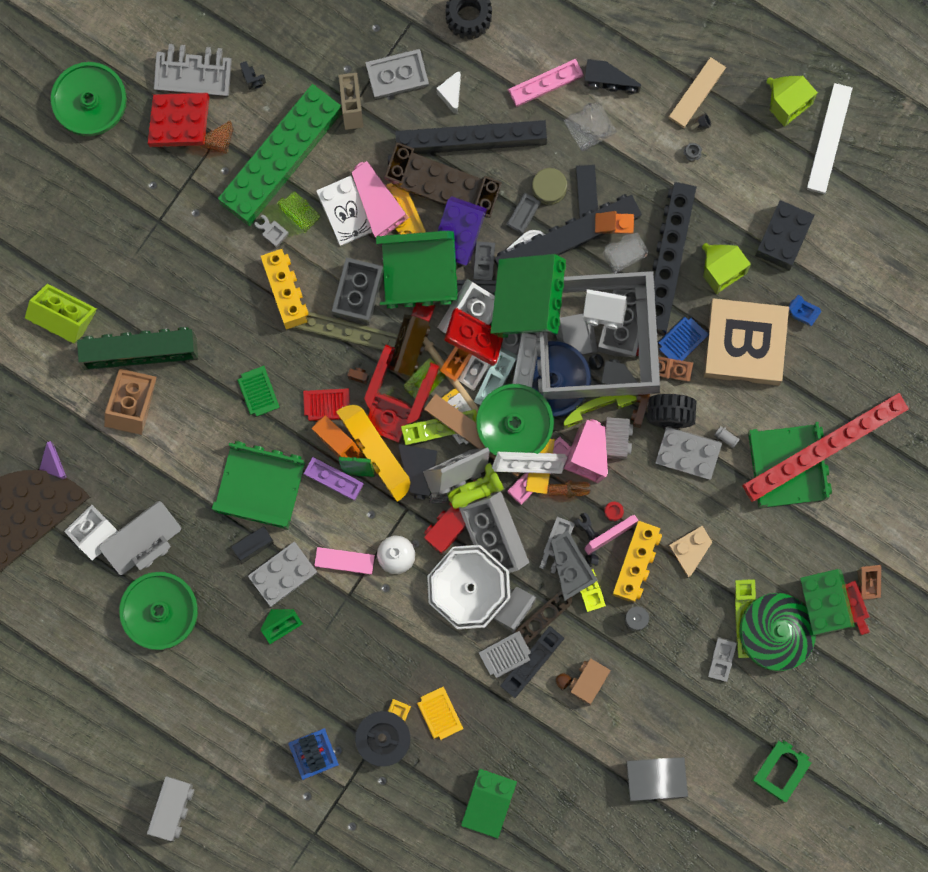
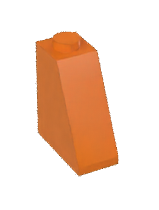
M326 415L312 427L315 434L338 458L356 457L366 459L354 441Z

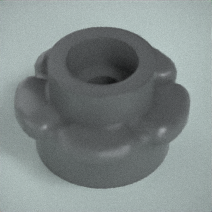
M689 143L684 148L686 158L690 161L700 159L702 155L700 145Z

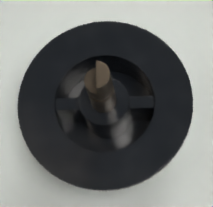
M388 711L375 712L364 718L357 728L355 737L356 747L362 758L368 763L380 767L391 766L399 762L406 755L411 740L409 728L404 720Z

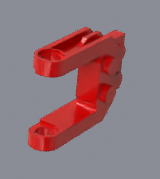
M386 344L364 399L370 409L368 418L379 435L399 443L403 435L401 426L412 423L421 417L440 366L430 362L429 370L421 383L413 406L387 394H380V388L395 352L394 347Z

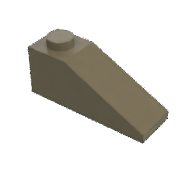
M357 73L339 75L345 130L364 128Z

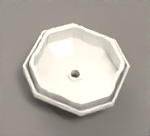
M481 545L452 547L427 576L429 604L456 629L485 628L511 599L509 570ZM470 584L474 585L473 591L468 590Z

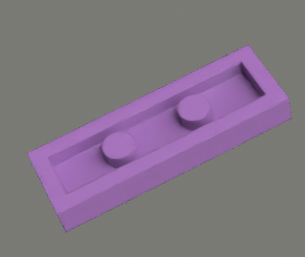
M312 457L304 472L305 476L354 501L364 483Z

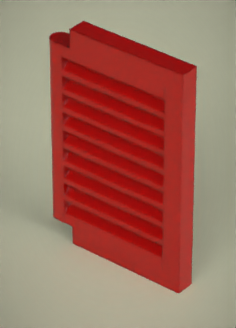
M349 389L303 391L304 415L308 416V421L320 420L325 415L330 420L340 419L336 411L350 405Z

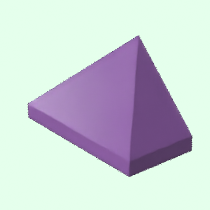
M49 441L46 444L39 470L47 471L48 474L65 479L67 477L55 446Z

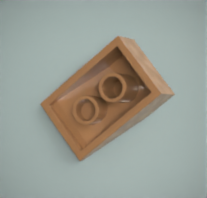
M119 369L105 411L104 427L142 435L157 377Z

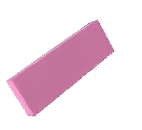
M635 515L630 516L590 541L584 550L588 555L634 527L638 522Z
M317 547L315 567L372 575L375 555Z

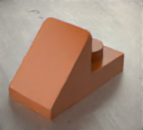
M616 211L595 214V233L633 234L634 214H616Z

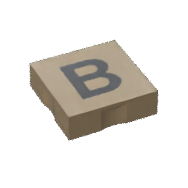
M712 299L704 378L746 380L752 383L780 386L783 378L789 307Z

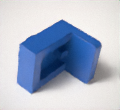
M797 295L789 305L791 316L809 326L813 325L822 312L819 307L804 301L800 295Z

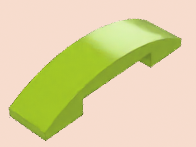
M602 396L588 401L566 418L563 422V427L567 429L580 424L583 421L581 415L613 403L616 404L617 409L635 404L636 396Z
M476 409L462 412L476 423ZM437 419L401 426L405 445L456 434Z
M755 579L735 580V620L738 658H749L740 641L739 627L744 611L756 599Z

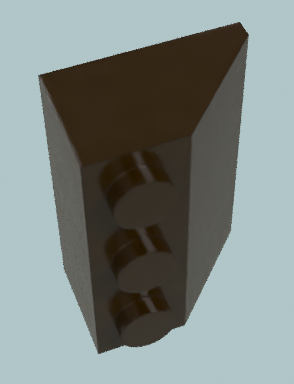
M404 314L394 345L395 352L388 369L411 377L413 373H416L419 365L417 362L418 356L422 355L424 351V338L430 332L428 321Z

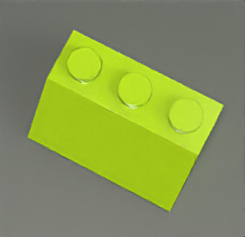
M46 284L29 300L25 319L75 344L83 336L97 309Z

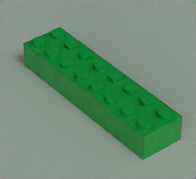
M312 84L218 197L220 205L250 227L343 113L342 106Z

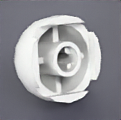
M391 536L380 543L377 549V559L384 571L399 575L412 567L415 561V550L408 539L402 536Z

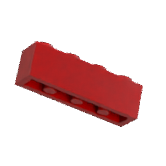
M451 502L449 504L451 507L448 511L443 510L437 517L438 522L434 526L430 525L424 532L426 535L424 540L441 555L466 528L459 508H453Z

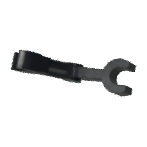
M586 512L580 514L583 523L579 518L573 522L581 531L587 533L590 542L597 538L599 534L592 529L589 515ZM597 550L589 555L587 554L585 557L590 567L598 565Z

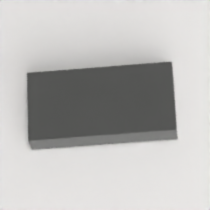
M524 193L506 226L523 235L539 208L541 201Z

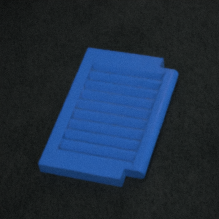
M683 317L658 342L661 346L659 350L667 358L683 361L709 334L692 318L688 320L686 317Z

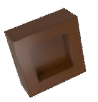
M357 367L349 369L347 375L349 380L367 385L369 376L364 369Z

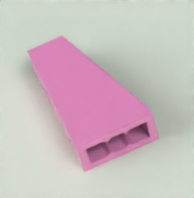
M367 161L361 162L355 166V170L352 172L355 184L374 236H386L409 217Z

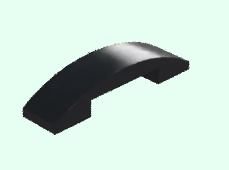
M549 626L531 648V654L528 655L530 661L515 668L500 687L516 698L565 638Z

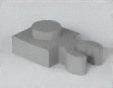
M261 215L265 223L259 225L255 222V227L258 230H264L262 236L277 248L289 235V232L275 220L270 224L268 218L265 215Z

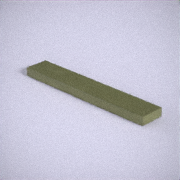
M308 312L309 315L306 316L307 323L292 327L383 351L386 344L394 347L398 334Z

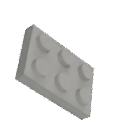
M420 49L365 62L375 99L429 86Z
M666 426L656 464L711 480L722 442Z
M293 542L248 575V577L269 606L273 607L318 572L297 544Z

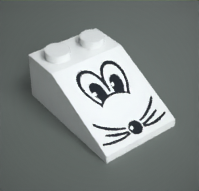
M351 176L316 190L340 246L373 233L359 192Z

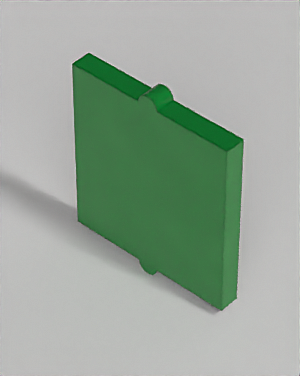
M339 457L343 473L358 477H375L371 459Z

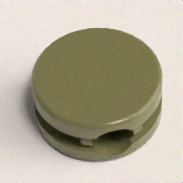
M545 168L535 175L532 182V192L534 197L540 200L542 204H557L566 195L567 180L559 170Z

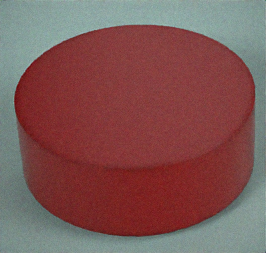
M618 502L608 503L604 510L605 517L613 522L620 520L624 513L623 506Z

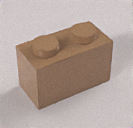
M592 659L589 662L584 661L579 669L582 674L579 679L574 678L569 686L572 689L570 694L588 705H591L611 671Z

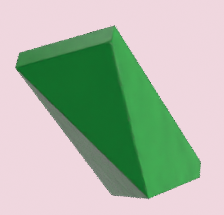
M271 609L260 630L268 643L271 644L303 625L294 609Z

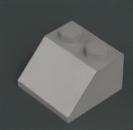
M517 586L514 590L510 589L511 599L494 618V621L512 633L515 632L536 601L535 596Z

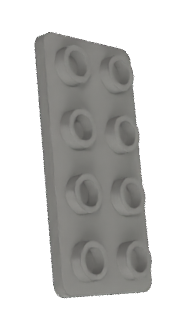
M157 501L100 544L99 549L120 575H123L135 565L139 570L147 568L158 556L165 555L171 547L168 540L180 532L181 527L161 501Z

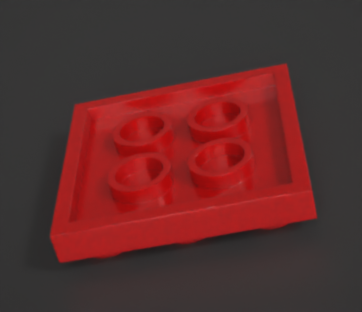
M209 94L153 95L148 135L149 147L204 145Z

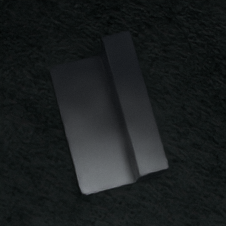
M263 526L233 545L232 549L243 564L273 545L274 541Z

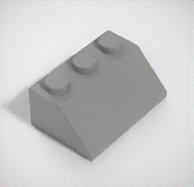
M487 447L468 450L423 471L431 493L439 492L441 495L449 492L450 487L454 485L459 487L466 484L465 480L469 478L474 480L481 477V473L485 471V465L488 464L489 449Z
M165 777L147 834L175 842L176 838L179 839L182 827L179 826L181 820H185L188 808H186L188 800H192L194 794L192 784Z

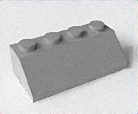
M635 289L613 290L612 294L626 296L622 328L609 329L604 325L597 352L613 356L635 357L638 348Z
M501 491L475 500L464 508H459L473 544L481 545L508 569L509 573L518 571L529 563Z

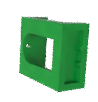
M784 740L775 743L774 748L751 781L781 802L786 803L812 763L808 761L809 757L801 751L796 753L792 750L793 746ZM784 753H789L798 760V765L781 790L766 780L780 756Z

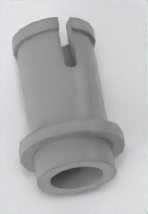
M722 426L719 427L714 435L717 437V440H722L732 449L739 441V438Z

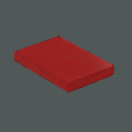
M455 308L452 311L444 341L494 366L498 360L503 338L491 334L490 325Z

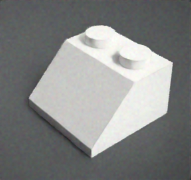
M587 289L583 315L584 321H587V324L592 326L603 324L609 329L622 328L626 310V296Z
M91 505L64 532L93 560L102 553L99 549L100 544L118 531Z

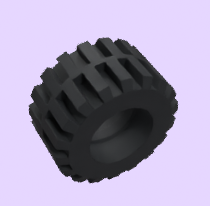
M449 0L446 3V23L450 31L453 30V34L456 36L460 34V38L463 39L464 36H468V39H472V36L478 38L480 33H486V28L489 29L490 22H492L490 0ZM471 6L476 8L480 14L473 20H464L458 15V12L464 7Z
M679 394L653 395L648 398L647 421L654 426L665 428L666 426L672 428L691 427L695 425L697 401L692 397Z

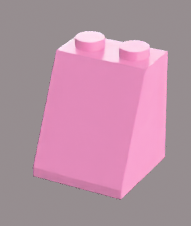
M590 419V421L586 420L579 426L564 469L596 483L602 481L608 474L605 427L601 426L600 422Z

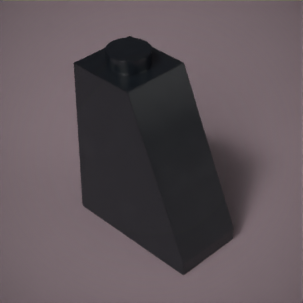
M399 444L404 471L409 476L411 482L409 488L410 495L414 496L416 500L425 501V498L430 499L431 491L423 471L436 466L438 452L436 450Z

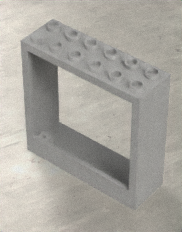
M653 271L564 277L562 293L585 292L587 289L594 291L635 289L641 383L550 388L547 332H536L537 338H540V341H536L538 357H541V360H537L539 376L542 375V379H538L539 393L543 394L546 400L660 393Z

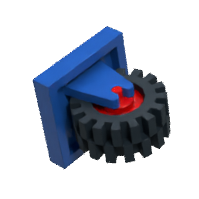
M325 728L288 743L302 780L339 766Z

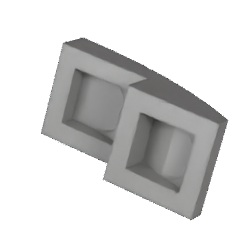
M721 637L717 638L708 677L728 681L737 645L736 641Z

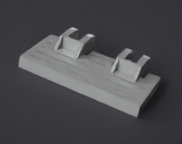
M169 44L167 61H165V52H157L154 80L155 90L229 96L232 58H223L222 64V48L217 49L216 65H210L211 47H206L204 64H202L203 56L186 54L185 59V45H181L179 48V62H173L174 44Z

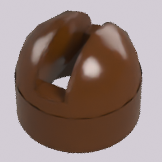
M561 673L556 677V684L563 691L573 679L569 675Z

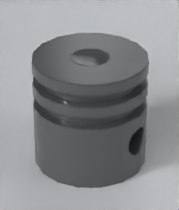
M639 606L632 607L625 616V625L634 632L642 631L649 622L648 612Z

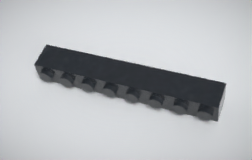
M546 120L395 131L396 142L414 148L413 153L415 154L547 145Z
M627 194L618 197L615 203L610 204V202L599 206L600 209L595 212L593 210L582 214L583 217L578 220L572 218L566 221V225L561 228L555 226L548 230V234L543 236L541 234L535 235L531 238L532 241L526 244L523 241L514 246L515 249L509 252L506 249L497 253L498 257L494 261L498 267L499 259L549 254L559 256L599 236L607 234L595 233L596 213L616 211V214H634L635 221L641 218V211L633 195L627 196Z

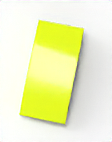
M597 581L580 591L587 612L606 606Z

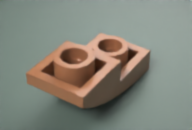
M658 357L659 376L690 381L693 362Z

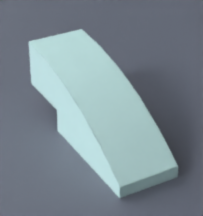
M504 348L500 349L497 363L489 368L474 400L475 403L481 405L489 393L506 384L517 361L516 354Z

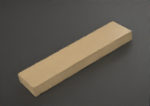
M710 57L670 114L669 119L685 128L726 67Z

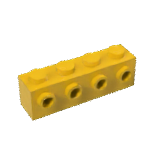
M279 249L262 255L261 259L285 328L289 329L307 323L306 316L309 313L306 304L302 305L300 302L303 296L300 287H295L294 282L297 279L294 270H289L288 265H291L288 254L284 255L283 250Z
M638 521L612 596L632 603L636 599L640 600L643 592L640 586L642 581L646 582L650 571L646 569L648 563H653L656 552H653L655 544L659 545L662 534H659L661 528Z

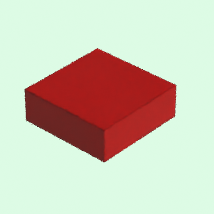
M416 303L411 316L430 322L436 305L422 306V303Z

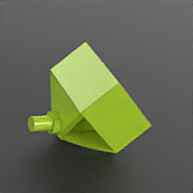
M785 76L777 79L770 77L767 79V84L772 88L770 111L784 127L813 105L818 93L804 76Z
M703 244L702 249L706 254L703 277L716 294L748 273L751 264L738 246Z

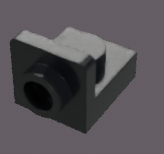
M247 61L240 63L248 89H259L266 83L264 74L256 76L253 66L249 67Z

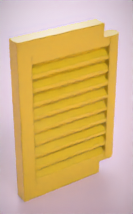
M444 687L421 697L422 701L417 703L433 739L439 737L442 740L463 730Z

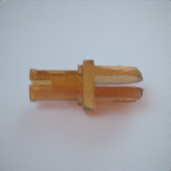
M567 480L566 484H548L549 496L566 495L568 499H572L573 496H584L591 492L590 489H579L591 487L588 482H572V480Z

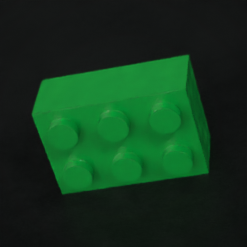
M835 569L800 578L813 635L818 636L855 627L842 570Z

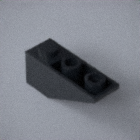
M587 59L585 87L591 90L603 88L609 92L621 90L628 94L640 93L641 84L607 61Z

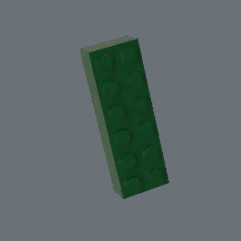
M180 327L178 331L160 329L156 333L140 331L139 334L132 335L130 332L121 333L120 336L104 334L101 335V338L84 336L81 340H77L78 362L84 370L198 360L197 338L189 327Z

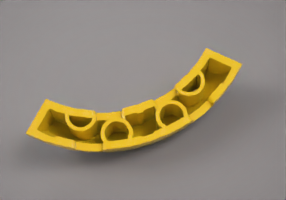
M349 405L337 410L338 416L366 459H371L375 472L386 485V488L397 502L401 500L410 488L409 476L393 456L365 411L357 405Z

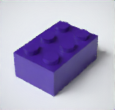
M451 196L447 201L438 231H454L456 262L467 266L471 260L487 208Z

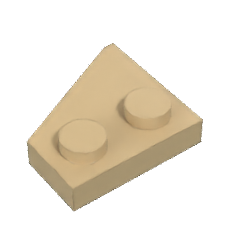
M701 526L669 545L688 578L712 544V540L704 527Z

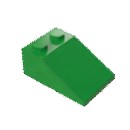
M479 769L461 826L499 838L517 781Z

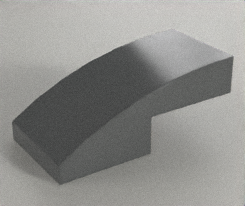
M476 241L473 279H493L495 243Z

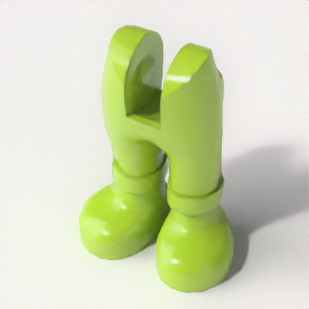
M491 463L485 465V476L483 478L481 477L477 481L461 485L450 491L447 496L453 508H464L475 500L504 490V487L498 475L492 469Z

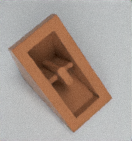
M881 565L859 568L857 574L863 600L881 598Z

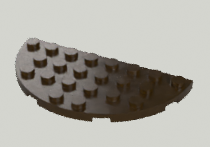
M23 470L1 476L0 573L85 503L90 496L75 482L68 478L60 479L48 474L47 471Z

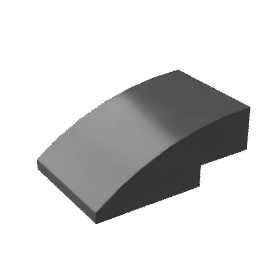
M684 757L626 761L630 801L688 797Z

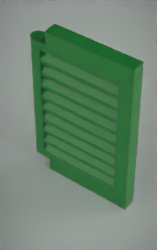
M265 366L241 374L242 378L237 381L250 415L256 413L258 417L280 408Z

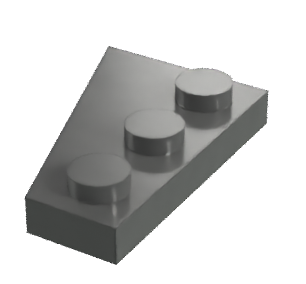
M568 531L551 540L565 601L598 580Z

